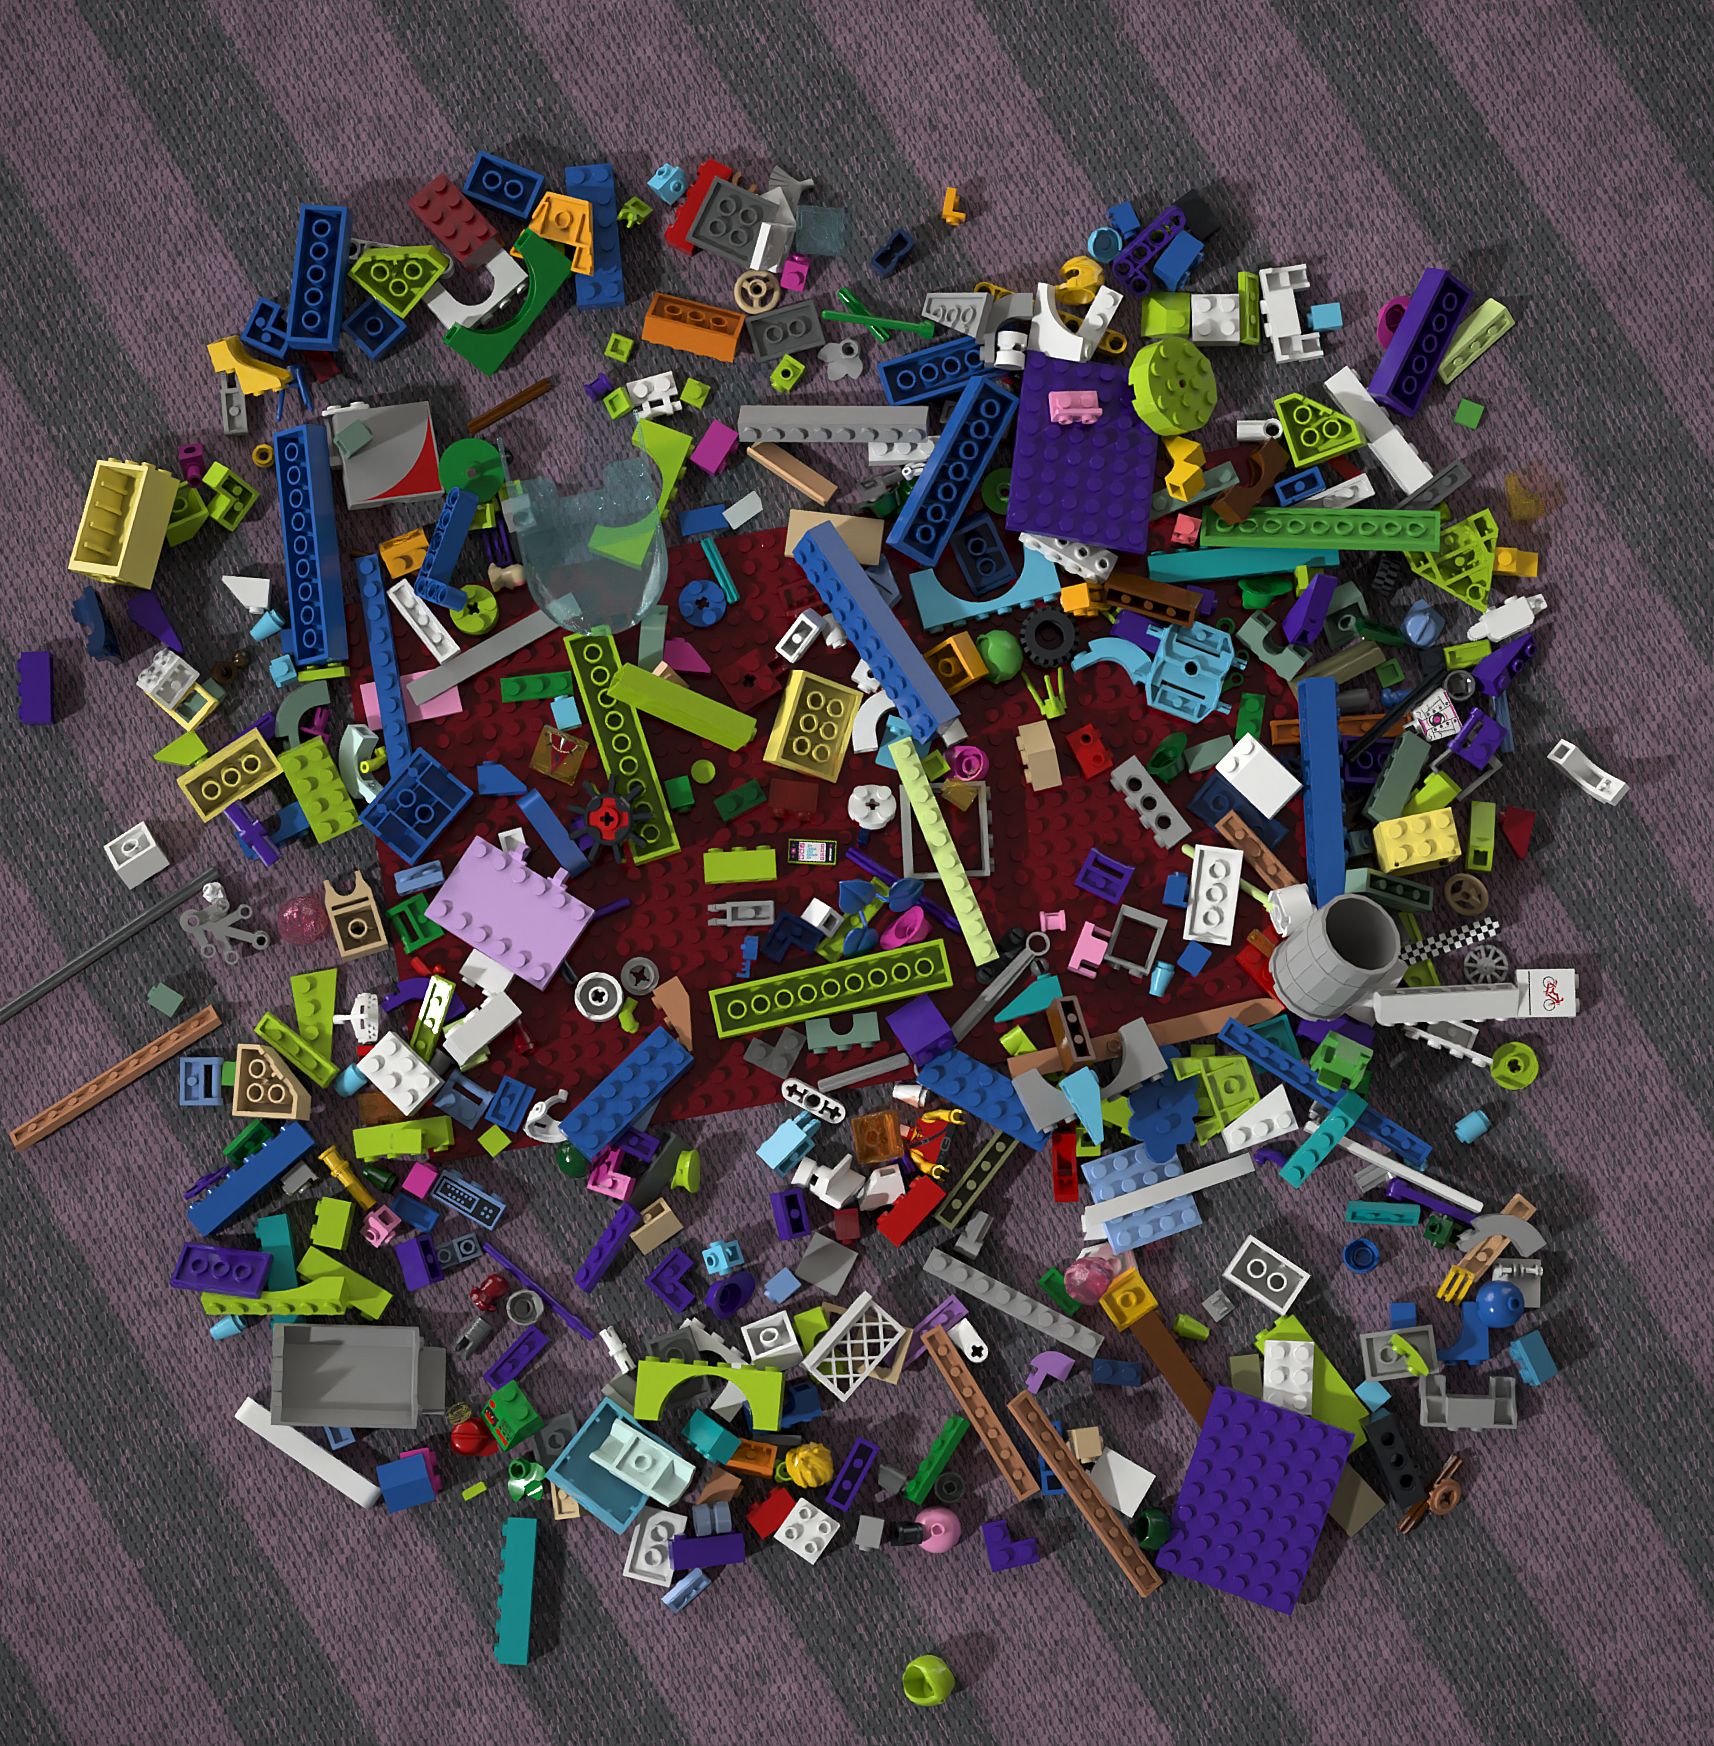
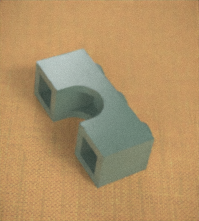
M1258 608L1235 636L1242 645L1255 652L1261 661L1268 663L1275 669L1280 677L1290 681L1313 653L1304 646L1289 644L1286 647H1281L1275 644L1271 638V631L1277 623Z
M877 1013L853 1014V1028L845 1035L835 1034L831 1030L829 1018L806 1020L809 1051L814 1050V1054L828 1053V1048L837 1047L838 1051L851 1050L852 1045L861 1044L862 1048L875 1047V1042H880Z

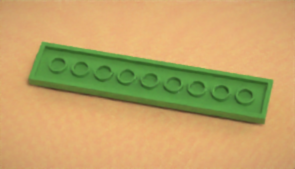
M1203 506L1200 546L1439 552L1441 511L1253 507L1249 511L1250 516L1246 521L1241 524L1237 522L1229 526L1211 506Z

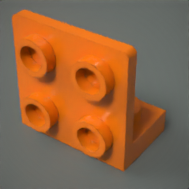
M739 1438L742 1442L725 1465V1470L772 1479L778 1446Z

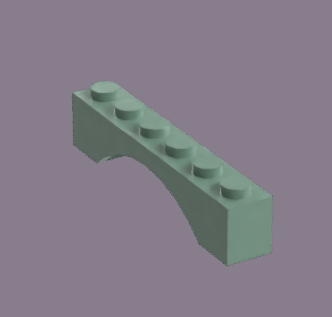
M1231 461L1203 472L1206 485L1189 502L1171 497L1168 488L1152 494L1149 523L1187 506L1216 497L1222 490L1232 485H1239L1240 481Z

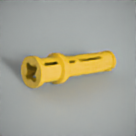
M332 1145L318 1159L324 1161L331 1170L330 1174L338 1177L364 1211H367L377 1201L349 1168V1162L343 1160L336 1151L337 1147Z

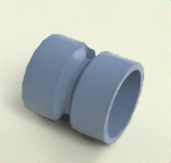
M727 1501L713 1502L711 1507L707 1504L693 1505V1522L697 1536L711 1535L713 1530H716L717 1533L731 1532V1515Z

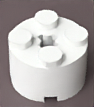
M1305 883L1280 888L1269 893L1268 903L1273 902L1274 909L1269 911L1270 917L1277 933H1283L1282 937L1290 936L1317 911L1314 904L1311 905L1309 889Z
M590 973L583 977L576 987V1006L589 1020L594 1022L608 1021L614 1018L623 1006L624 994L620 984L614 977L606 973ZM598 991L600 994L605 993V996H603L604 1001L601 1003L598 1000L593 1001L596 998L595 993Z

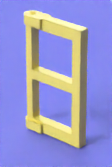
M194 681L171 711L144 691L190 734L219 704V701L212 697L196 681ZM195 689L208 702L187 723L174 710Z

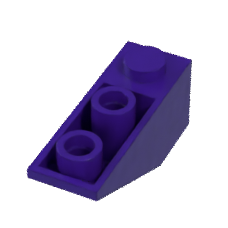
M1317 573L1281 623L1290 644L1309 648L1318 636L1338 580L1337 577Z
M1529 632L1484 657L1470 673L1475 681V690L1499 698L1538 650L1533 633Z

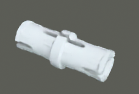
M610 1326L607 1328V1331L606 1329L601 1331L599 1334L608 1346L610 1356L615 1358L623 1375L628 1373L629 1370L635 1369L636 1365L626 1351L627 1346L625 1343L622 1344L614 1327Z

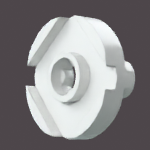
M857 786L849 798L848 812L852 820L855 819L859 822V826L866 829H880L894 818L896 801L891 794V790L886 786ZM875 804L877 807H875V810H870V807L866 805Z

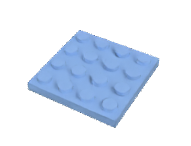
M1144 1143L1081 1165L1095 1204L1184 1175L1177 1153L1165 1163H1155L1147 1157ZM1188 1193L1102 1222L1115 1256L1200 1225L1202 1220L1192 1193Z

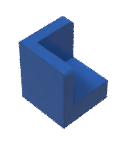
M1191 940L1177 961V964L1190 972L1191 976L1195 978L1212 952Z

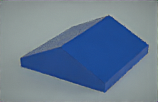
M423 1453L376 1467L381 1491L389 1514L436 1500Z

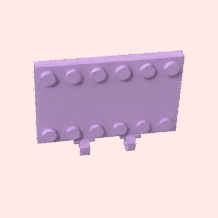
M476 836L424 915L536 988L544 991L596 911L566 892L568 886L565 885V882L570 874L562 867H560L553 879L548 877L547 880L526 867L527 863L524 860L531 851V848L521 842L515 852L510 850L506 854L481 837Z

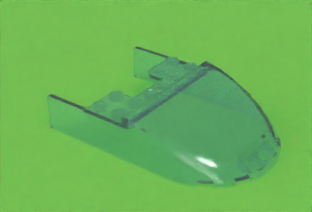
M634 409L633 414L641 456L608 464L603 470L605 489L561 498L558 497L555 482L548 477L513 482L510 477L502 437H497L525 576L531 595L549 619L564 629L581 635H612L636 625L655 607L662 595L667 580V549L638 409Z

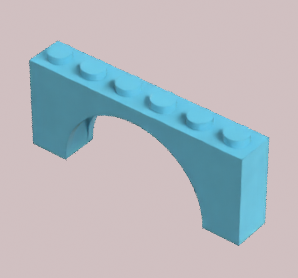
M1023 543L1024 568L1017 583L1003 596L979 603L964 601L948 593L936 579L932 568L909 574L910 584L924 632L930 631V634L944 631L943 627L949 625L957 628L966 625L967 620L975 619L978 622L990 618L989 614L996 612L999 615H1004L1012 612V608L1021 606V609L1035 606L1036 601L1044 600V603L1057 600V596L1061 595V587L1054 562L1047 560L1044 554L1037 550L1028 549Z

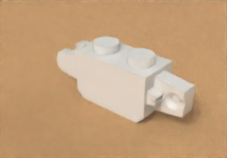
M1542 594L1529 598L1523 596L1518 599L1515 595L1505 600V605L1496 608L1494 605L1487 608L1486 614L1480 617V622L1470 627L1467 632V638L1471 641H1477L1488 637L1489 641L1496 643L1530 627L1534 616L1547 607Z

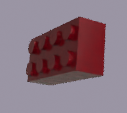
M443 172L407 201L416 217L469 275L505 246V243L493 226Z

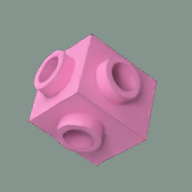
M384 1204L375 1213L371 1211L362 1222L365 1225L360 1233L378 1248L383 1242L388 1244L396 1236L397 1233L394 1230L402 1220Z

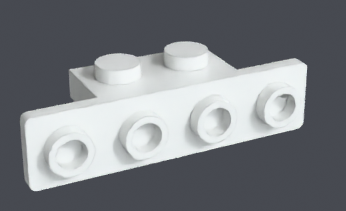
M1441 1021L1439 1024H1429L1426 1032L1406 1024L1401 1028V1030L1406 1032L1405 1036L1417 1041L1419 1037L1428 1041L1427 1045L1439 1050L1441 1046L1450 1050L1449 1054L1463 1059V1056L1472 1058L1471 1063L1485 1068L1486 1065L1490 1066L1493 1064V1059L1471 1051L1479 1029L1464 1023Z

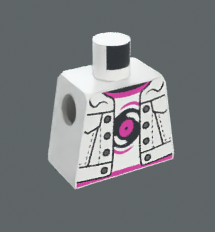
M1440 687L1410 710L1413 721L1402 726L1404 732L1411 731L1415 735L1420 733L1421 737L1427 742L1459 733L1463 727L1446 690Z

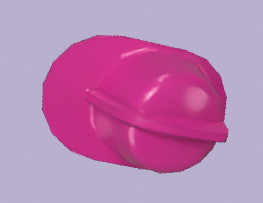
M1398 296L1393 298L1379 312L1377 336L1381 346L1386 350L1411 301L1408 297Z
M919 906L912 907L904 915L892 922L881 936L880 945L882 949L889 951L903 944L911 946L922 943L933 929L932 925L924 918L923 909Z

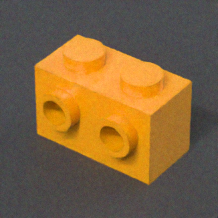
M1082 583L1061 588L1060 602L1064 612L1073 613L1074 616L1084 615L1085 618L1098 616L1100 611L1111 609L1109 604L1102 603L1104 585Z

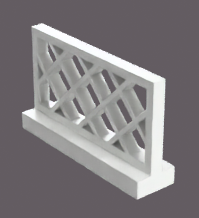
M866 1291L854 1301L799 1364L805 1371L808 1370L843 1402L849 1398L906 1332L899 1323L871 1299L872 1296ZM869 1307L877 1313L878 1322L865 1323V1312ZM891 1325L898 1332L892 1339H883L882 1326ZM866 1326H878L879 1339L867 1340ZM852 1327H862L863 1340H850L849 1330ZM846 1335V1340L840 1341ZM889 1342V1344L884 1348V1343ZM867 1343H880V1354L878 1356H868ZM846 1344L847 1357L835 1358L834 1347ZM850 1344H863L864 1357H851ZM830 1353L831 1358H825ZM864 1360L865 1371L863 1374H853L852 1361ZM848 1361L849 1374L836 1375L835 1362ZM821 1362H831L832 1375H822L816 1368ZM849 1378L850 1388L845 1394L837 1388L836 1379ZM853 1378H858L856 1382L853 1383Z

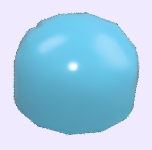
M1101 227L1095 230L1088 239L1090 255L1093 259L1104 264L1113 261L1123 247L1120 234L1117 230L1109 227Z

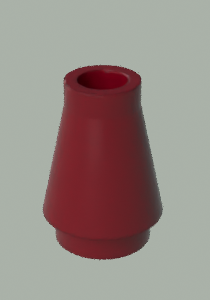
M523 1019L513 1022L510 1027L512 1029L515 1052H518L519 1056H527L537 1050V1041L525 1025Z

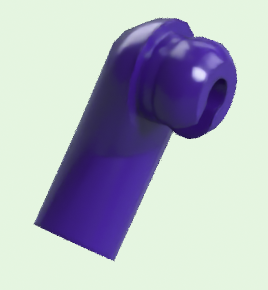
M1259 1148L1256 1151V1155H1254V1160L1261 1165H1264L1266 1160L1269 1159L1281 1168L1289 1159L1278 1150Z

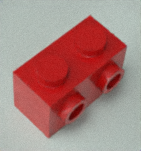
M1091 723L1065 737V741L1087 781L1113 767L1112 761L1115 760L1110 749H1105L1102 745L1101 740H1103V736L1098 727L1093 728Z

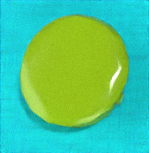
M697 1150L681 1152L671 1185L672 1190L678 1186H684L691 1193L698 1191L701 1161Z

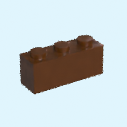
M1077 996L1054 998L1046 1009V1014L1065 1075L1074 1074L1086 1066L1090 1069L1096 1057Z

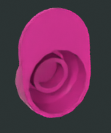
M954 746L948 748L942 754V757L951 768L942 778L949 782L981 781L988 773L989 759L986 753L977 747Z

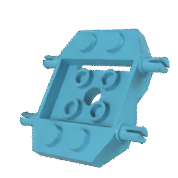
M1197 621L1193 628L1172 623L1167 628L1161 629L1150 624L1146 634L1153 635L1161 640L1151 670L1148 673H1144L1134 668L1133 674H1131V678L1144 682L1148 705L1196 724L1213 710L1228 715L1231 705L1220 702L1218 699L1223 681L1230 666L1244 670L1246 667L1244 665L1247 664V661L1234 657L1230 634ZM1192 662L1196 665L1197 670L1194 675L1186 673V663ZM1163 680L1171 684L1177 685L1179 687H1182L1184 689L1190 690L1192 692L1198 693L1200 695L1205 696V698L1203 700L1196 696L1161 684V681Z

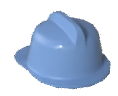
M1423 599L1415 602L1400 627L1406 640L1405 643L1416 648L1430 649L1444 627L1445 619Z

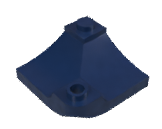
M92 585L83 588V595L78 600L73 601L74 609H71V613L75 623L79 622L82 627L88 626L93 630L92 634L88 636L90 643L86 644L89 656L95 657L98 662L108 660L114 666L124 663L111 620L106 615L100 593Z

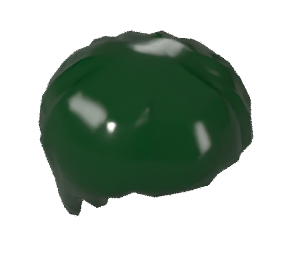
M568 1140L561 1143L557 1150L556 1162L559 1169L565 1175L571 1178L585 1177L594 1169L595 1163L592 1164Z
M1154 1508L1147 1509L1141 1514L1136 1527V1537L1139 1541V1546L1149 1551L1158 1550L1169 1541L1172 1525L1163 1511Z

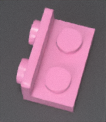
M1097 391L1050 392L1048 395L1051 422H1059V424L1065 425L1073 421H1082L1083 424H1092L1098 421L1103 414L1102 408L1098 407Z

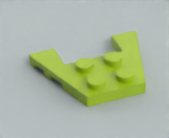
M1245 1055L1170 1059L1178 1081L1201 1073L1212 1103L1215 1116L1194 1123L1195 1133L1200 1146L1205 1145L1208 1139L1216 1133H1220L1227 1124L1235 1118H1239L1260 1101Z

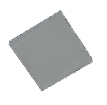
M815 1232L794 1275L837 1296L858 1253Z

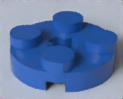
M692 581L683 589L679 598L681 615L687 623L697 628H706L714 625L722 619L726 611L724 592L711 581ZM706 598V602H709V607L699 610L697 608L699 605H696L697 600Z

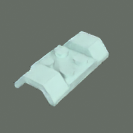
M617 1418L607 1439L598 1450L592 1452L589 1456L591 1460L609 1470L613 1475L667 1507L679 1501L691 1484L696 1467Z

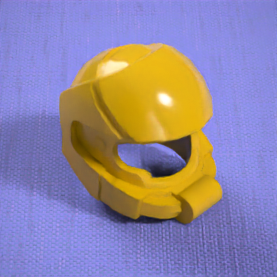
M1086 256L1074 257L1068 260L1059 270L1060 275L1067 280V283L1055 286V300L1065 305L1075 306L1093 303L1101 286L1105 283L1103 269L1093 259Z

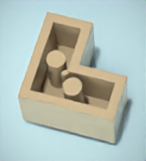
M1046 720L1019 726L1020 736L1016 737V742L1021 753L1023 765L1027 764L1028 769H1024L1027 783H1032L1034 791L1062 785L1056 750Z

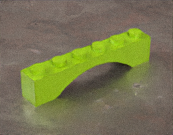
M320 1277L309 1284L295 1289L275 1292L262 1291L260 1299L202 1292L201 1302L206 1314L345 1315L350 1290L345 1277Z

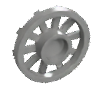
M1486 944L1476 946L1468 952L1464 959V975L1471 984H1481L1484 977H1487L1488 984H1492L1491 974L1498 979L1496 983H1502L1508 973L1507 958L1495 946ZM1484 948L1491 949L1488 957L1485 956ZM1479 949L1481 951V959L1474 954ZM1494 952H1497L1500 957L1492 960ZM1470 956L1477 961L1476 964L1468 963ZM1503 960L1504 966H1496L1495 963ZM1467 967H1475L1476 971L1469 974ZM1495 969L1504 970L1502 977L1494 972ZM1476 974L1480 975L1478 982H1475L1471 977Z

